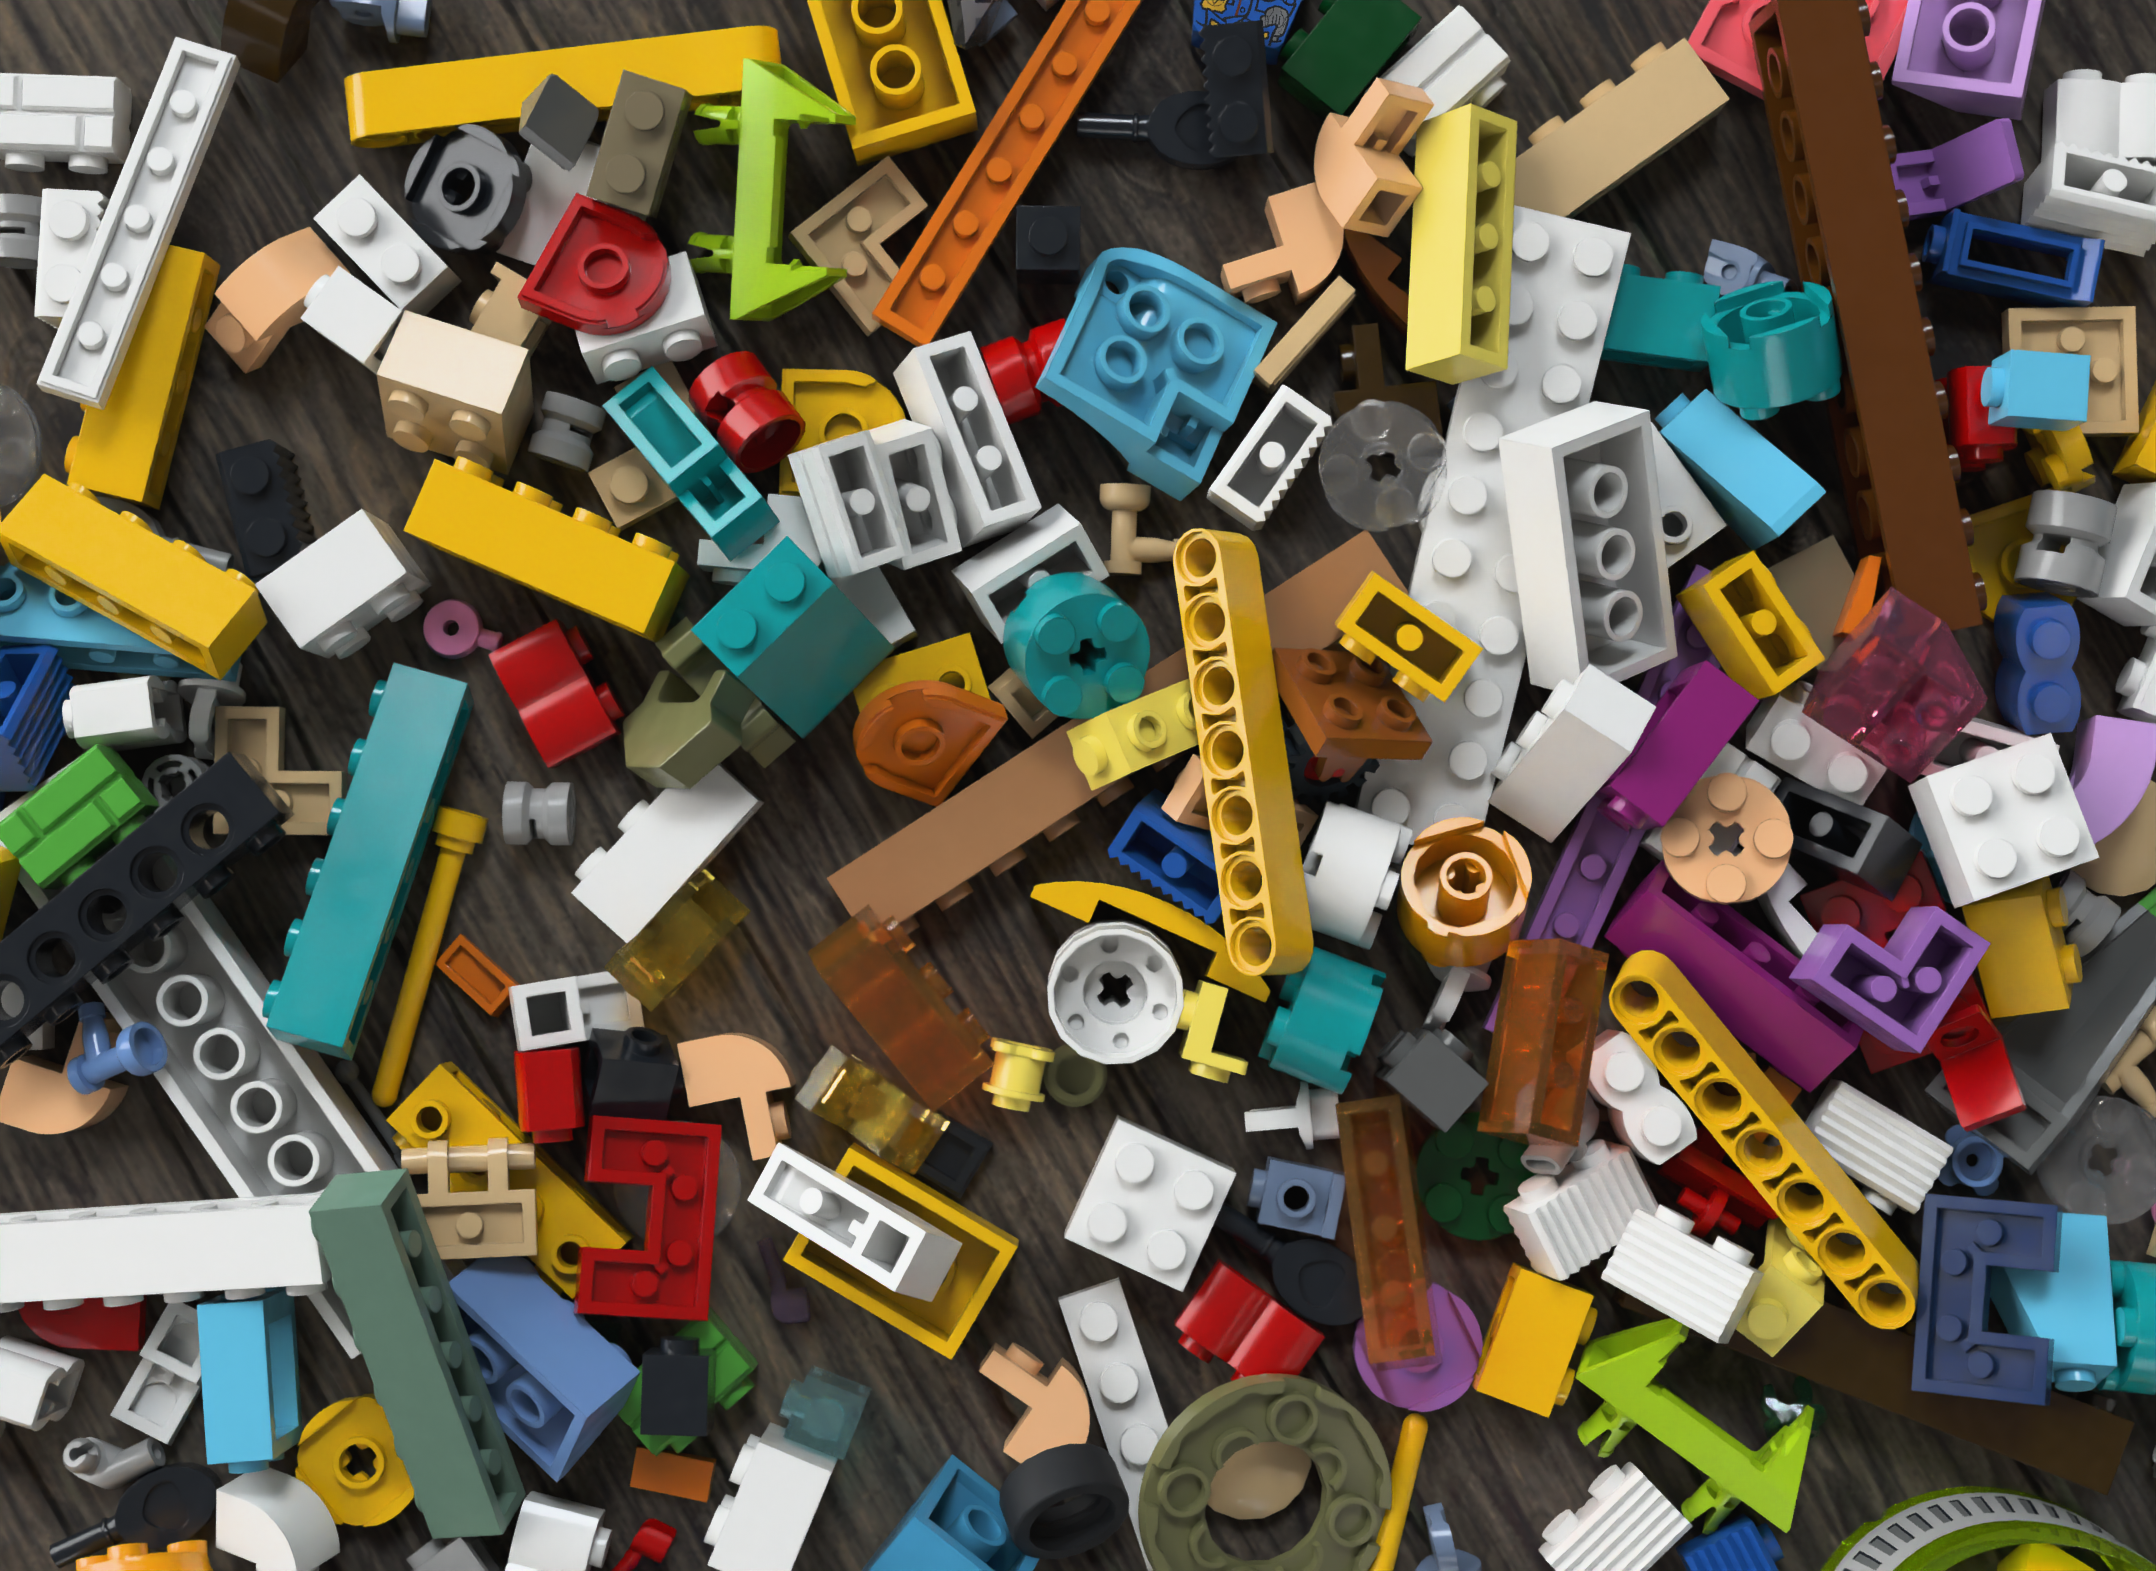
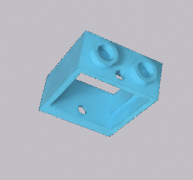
M286 1287L265 1288V1293L262 1295L238 1300L225 1299L224 1293L197 1305L207 1465L228 1463L229 1473L232 1474L259 1472L269 1469V1462L284 1459V1452L299 1443L303 1427L294 1296L286 1294Z

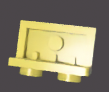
M1198 980L1195 992L1183 989L1184 1007L1176 1028L1184 1030L1178 1054L1184 1059L1191 1060L1188 1068L1190 1073L1228 1083L1231 1072L1246 1075L1249 1064L1241 1057L1212 1049L1228 988Z

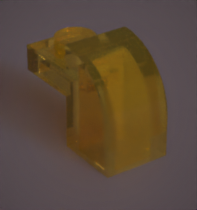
M704 868L673 894L650 924L619 949L604 969L622 984L623 988L630 995L637 998L652 1012L665 999L668 998L670 1000L695 976L729 939L751 911Z
M833 1045L830 1046L821 1061L814 1067L808 1080L795 1097V1100L812 1113L848 1131L879 1157L913 1175L918 1171L950 1124L949 1120L889 1076L856 1055L851 1054L850 1056Z

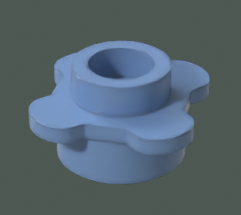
M1960 1124L1953 1125L1946 1131L1945 1140L1954 1149L1947 1158L1946 1165L1940 1170V1174L1937 1177L1938 1180L1946 1186H1953L1957 1183L1970 1186L1980 1196H1988L1994 1193L1999 1185L1997 1178L2002 1172L2003 1158L2005 1156L1971 1131L1966 1132ZM1970 1154H1974L1977 1157V1163L1974 1166H1969L1966 1162V1158Z

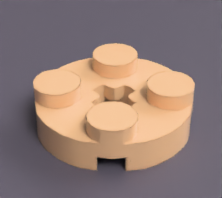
M1728 772L1700 779L1664 825L1660 836L1664 863L1673 880L1685 892L1701 901L1725 905L1749 902L1769 891L1781 878L1788 865L1794 839L1788 813L1778 797L1763 784ZM1718 823L1724 828L1736 824L1743 831L1738 838L1743 850L1736 856L1727 850L1717 856L1709 848L1715 840L1709 830Z

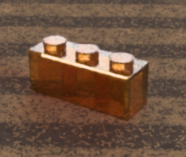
M868 904L807 953L819 975L934 1112L994 1065V1062L982 1045L991 1036L968 1007L959 1014L953 1009L945 998L954 991L931 961L920 968L909 955L908 951L914 948L916 944L893 915L882 921Z
M1563 939L1510 940L1507 948L1486 1074V1081L1489 1084L1483 1092L1478 1132L1526 1145L1578 1147L1609 954Z

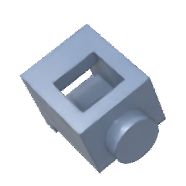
M1267 1156L1265 1170L1253 1169L1246 1206L1257 1208L1255 1215L1257 1223L1335 1240L1347 1175L1343 1171ZM1292 1186H1301L1307 1191V1202L1300 1209H1290L1284 1203V1194Z

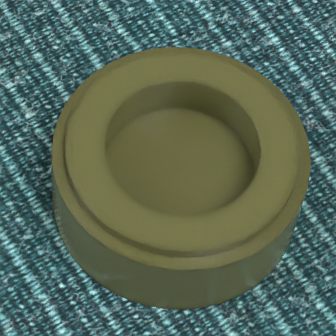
M1067 1043L1057 1047L1053 1051L1055 1052L1054 1062H1046L1043 1074L1044 1083L1049 1094L1059 1103L1071 1107L1084 1106L1096 1100L1104 1090L1107 1082L1106 1064L1080 1056Z

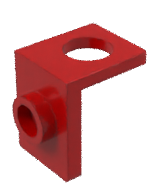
M1975 1004L1944 1016L1926 1045L1940 1061L1961 1127L1966 1132L2025 1111L2027 1107L2003 1037L1981 1007ZM1975 1027L1971 1033L1956 1039L1942 1038L1944 1034L1955 1028Z

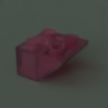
M1890 587L1822 664L1802 709V713L1912 783L1985 707L1988 698L1948 624Z

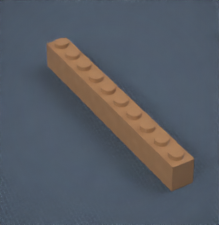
M1367 529L1264 595L1272 650L1275 647L1346 651L1347 649L1339 644L1345 633L1336 627L1335 622L1372 570L1407 595L1409 594ZM1185 647L1146 671L1144 689L1136 699L1189 678ZM1072 719L827 877V880L867 942L873 943L882 937L889 947L920 927L914 916L936 902L941 912L974 892L968 881L979 873L990 868L994 876L997 877L1028 857L1021 846L1043 833L1047 840L1051 842L1078 825L1081 820L1075 811L1097 798L1101 806L1105 807L1132 790L1135 786L1129 779V776L1134 773L1092 791L1085 774L1080 771L1075 763L1073 747L1066 731L1090 719ZM1182 751L1151 766L1158 773L1186 755L1188 751Z

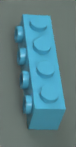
M10 562L5 564V566H0V647L4 645H52L59 649L56 655L64 658L61 664L68 667V669L218 680L11 565ZM241 656L221 680L236 682Z

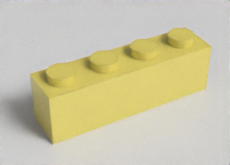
M1471 103L1425 120L1416 130L1414 176L1423 189L1413 202L1406 370L1451 385L1507 370L1517 121Z

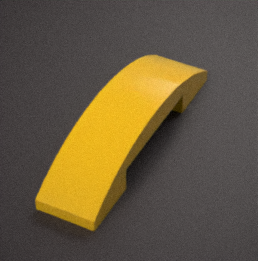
M1082 881L1038 884L1034 886L1030 897L1087 923H1089L1100 900L1213 951L1214 954L1204 976L1265 1003L1271 992L1261 976L1245 975L1235 968L1228 954L1225 937L1200 919L1169 902L1125 887Z

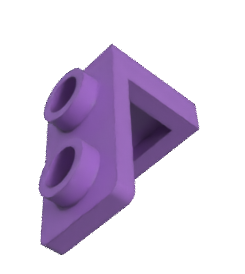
M2009 118L1993 120L1933 149L1899 153L1896 156V162L1891 164L1895 190L1901 189L1908 202L1909 221L1941 216L1952 211L1954 208L1962 207L2015 184L2024 178L2021 158L2012 122Z

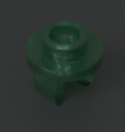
M1802 1376L1795 1378L1792 1387L1797 1397V1402L1790 1405L1784 1404L1777 1399L1772 1384L1764 1385L1760 1396V1403L1764 1413L1770 1418L1763 1425L1767 1438L1771 1439L1785 1425L1789 1427L1807 1405L1815 1409L1809 1441L1820 1434L1818 1426L1828 1419V1415L1823 1405L1810 1404L1813 1392L1806 1378Z

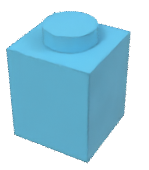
M2011 349L1992 360V366L1986 368L1981 383V403L1984 407H1989L1988 425L2067 431L2087 422L2091 355Z

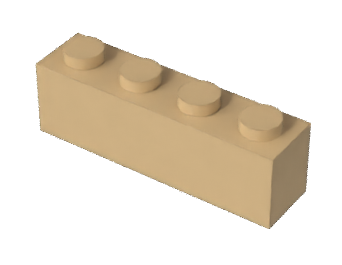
M1685 38L1668 50L1662 42H1659L1640 55L1630 65L1635 73L1617 86H1615L1610 78L1605 80L1579 101L1584 108L1580 113L1566 123L1557 115L1528 137L1533 146L1516 158L1514 205L1572 219L1718 115L1730 99Z

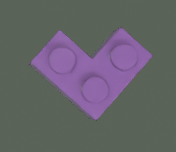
M1937 906L1910 907L1884 949L1848 924H1823L1789 979L1891 1049L1921 1053L1991 943Z

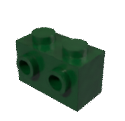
M1323 0L1318 7V11L1324 15L1310 34L1300 28L1279 54L1278 60L1284 65L1281 68L1278 85L1323 121H1325L1330 112L1349 116L1360 103L1365 90L1373 84L1377 77L1380 78L1416 34L1422 17L1401 0Z

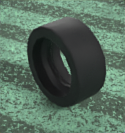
M1066 1444L1046 1449L1025 1460L1013 1470L1000 1489L999 1505L1012 1541L1022 1554L1038 1559H1061L1083 1553L1103 1543L1116 1532L1129 1513V1496L1115 1461L1107 1450L1092 1444ZM1080 1495L1064 1505L1048 1508L1063 1499Z

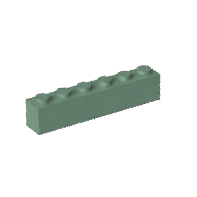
M408 1168L335 1175L308 1211L311 1217V1229L315 1239L320 1242L330 1267L334 1291L342 1299L353 1328L355 1346L363 1354L374 1383L376 1401L383 1407L394 1436L396 1454L403 1460L414 1489L415 1504L424 1515L432 1539L503 1535L526 1493Z

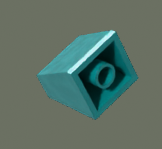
M788 536L691 629L742 683L803 739L895 650V647Z

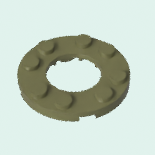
M1278 1373L1243 1377L1214 1388L1190 1404L1175 1418L1158 1441L1147 1463L1139 1493L1138 1519L1142 1545L1153 1571H1368L1381 1547L1376 1543L1385 1510H1391V1474L1384 1448L1370 1423L1356 1408L1335 1391L1316 1381L1296 1375ZM1280 1441L1304 1450L1315 1462L1322 1483L1320 1511L1309 1533L1291 1550L1269 1560H1242L1223 1552L1212 1540L1205 1520V1508L1211 1495V1483L1217 1470L1224 1467L1223 1464L1235 1452L1253 1444L1258 1445L1261 1442Z

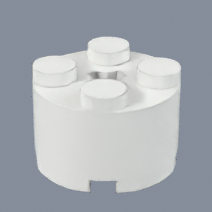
M1326 801L1303 864L1312 930L1370 950L1382 918V914L1374 912L1373 909L1374 907L1383 910L1388 909L1400 875L1396 873V869L1389 867L1390 862L1401 865L1413 833L1412 828L1342 803L1337 804Z

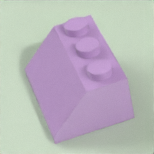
M1908 0L1891 80L1892 85L1956 112L2021 120L2046 0Z

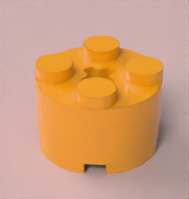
M1471 817L1446 819L1429 826L1421 832L1414 840V845L1410 848L1403 861L1397 898V915L1406 938L1421 952L1425 961L1437 967L1477 966L1498 958L1517 943L1524 924L1532 884L1531 866L1524 849L1506 831H1503V834L1494 829L1484 826V821Z

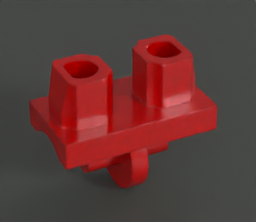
M1703 1123L1696 1127L1697 1140L1665 1161L1657 1170L1658 1174L1683 1188L1676 1203L1694 1213L1691 1220L1695 1222L1691 1233L1698 1238L1705 1237L1713 1226L1733 1236L1741 1223L1756 1231L1769 1218L1773 1220L1779 1218L1741 1170L1738 1173L1721 1163L1726 1151Z

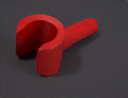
M654 1518L645 1520L633 1538L629 1549L624 1553V1557L611 1571H633L639 1564L642 1556L661 1564L677 1534V1530Z

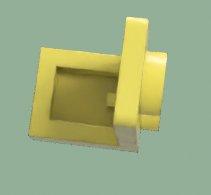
M1189 678L1109 710L1066 731L1073 747L1075 763L1080 771L1085 774L1092 791L1144 767L1199 745Z
M1780 1217L1775 1220L1768 1219L1764 1263L1757 1269L1764 1273L1736 1327L1737 1331L1771 1357H1774L1824 1305L1825 1272Z

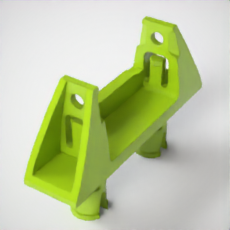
M743 58L741 106L701 104L696 109L694 115L720 121V126L693 131L696 140L702 145H739L734 236L696 232L690 237L687 244L713 251V256L689 259L695 273L732 274L730 319L772 321L847 277V269L803 266L799 259H793L789 265H785L782 262L789 126L796 123L799 124L801 129H807L810 124L856 125V117L787 66Z
M1668 1318L1588 1341L1584 1347L1575 1378L1605 1401L1577 1429L1579 1439L1584 1446L1606 1431L1598 1456L1603 1458L1609 1457L1615 1450V1447L1638 1424L1709 1476L1699 1489L1681 1505V1511L1689 1523L1707 1511L1702 1533L1713 1534L1719 1527V1524L1741 1501L1785 1533L1790 1530L1815 1409L1807 1405L1789 1427L1785 1425L1760 1450L1752 1451L1654 1379L1667 1363L1670 1354L1687 1339L1688 1326L1673 1318Z

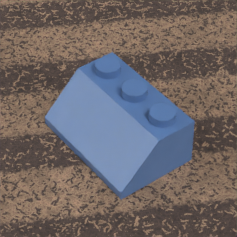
M520 1256L479 1258L450 1280L449 1284L503 1432L550 1477L558 1482L569 1472L624 1407L641 1372L632 1364L627 1353L618 1345L609 1343L585 1320L583 1314H574V1303L562 1299L539 1277L537 1270L527 1259Z

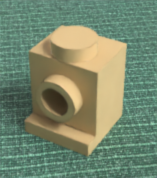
M496 262L490 273L499 283L494 292L489 289L485 290L475 303L469 317V322L474 325L471 331L527 348L531 358L552 320L521 308L517 296L527 279Z

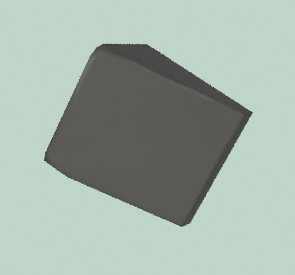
M550 74L522 102L519 135L562 169L570 171L576 165L597 123L599 110L558 75Z

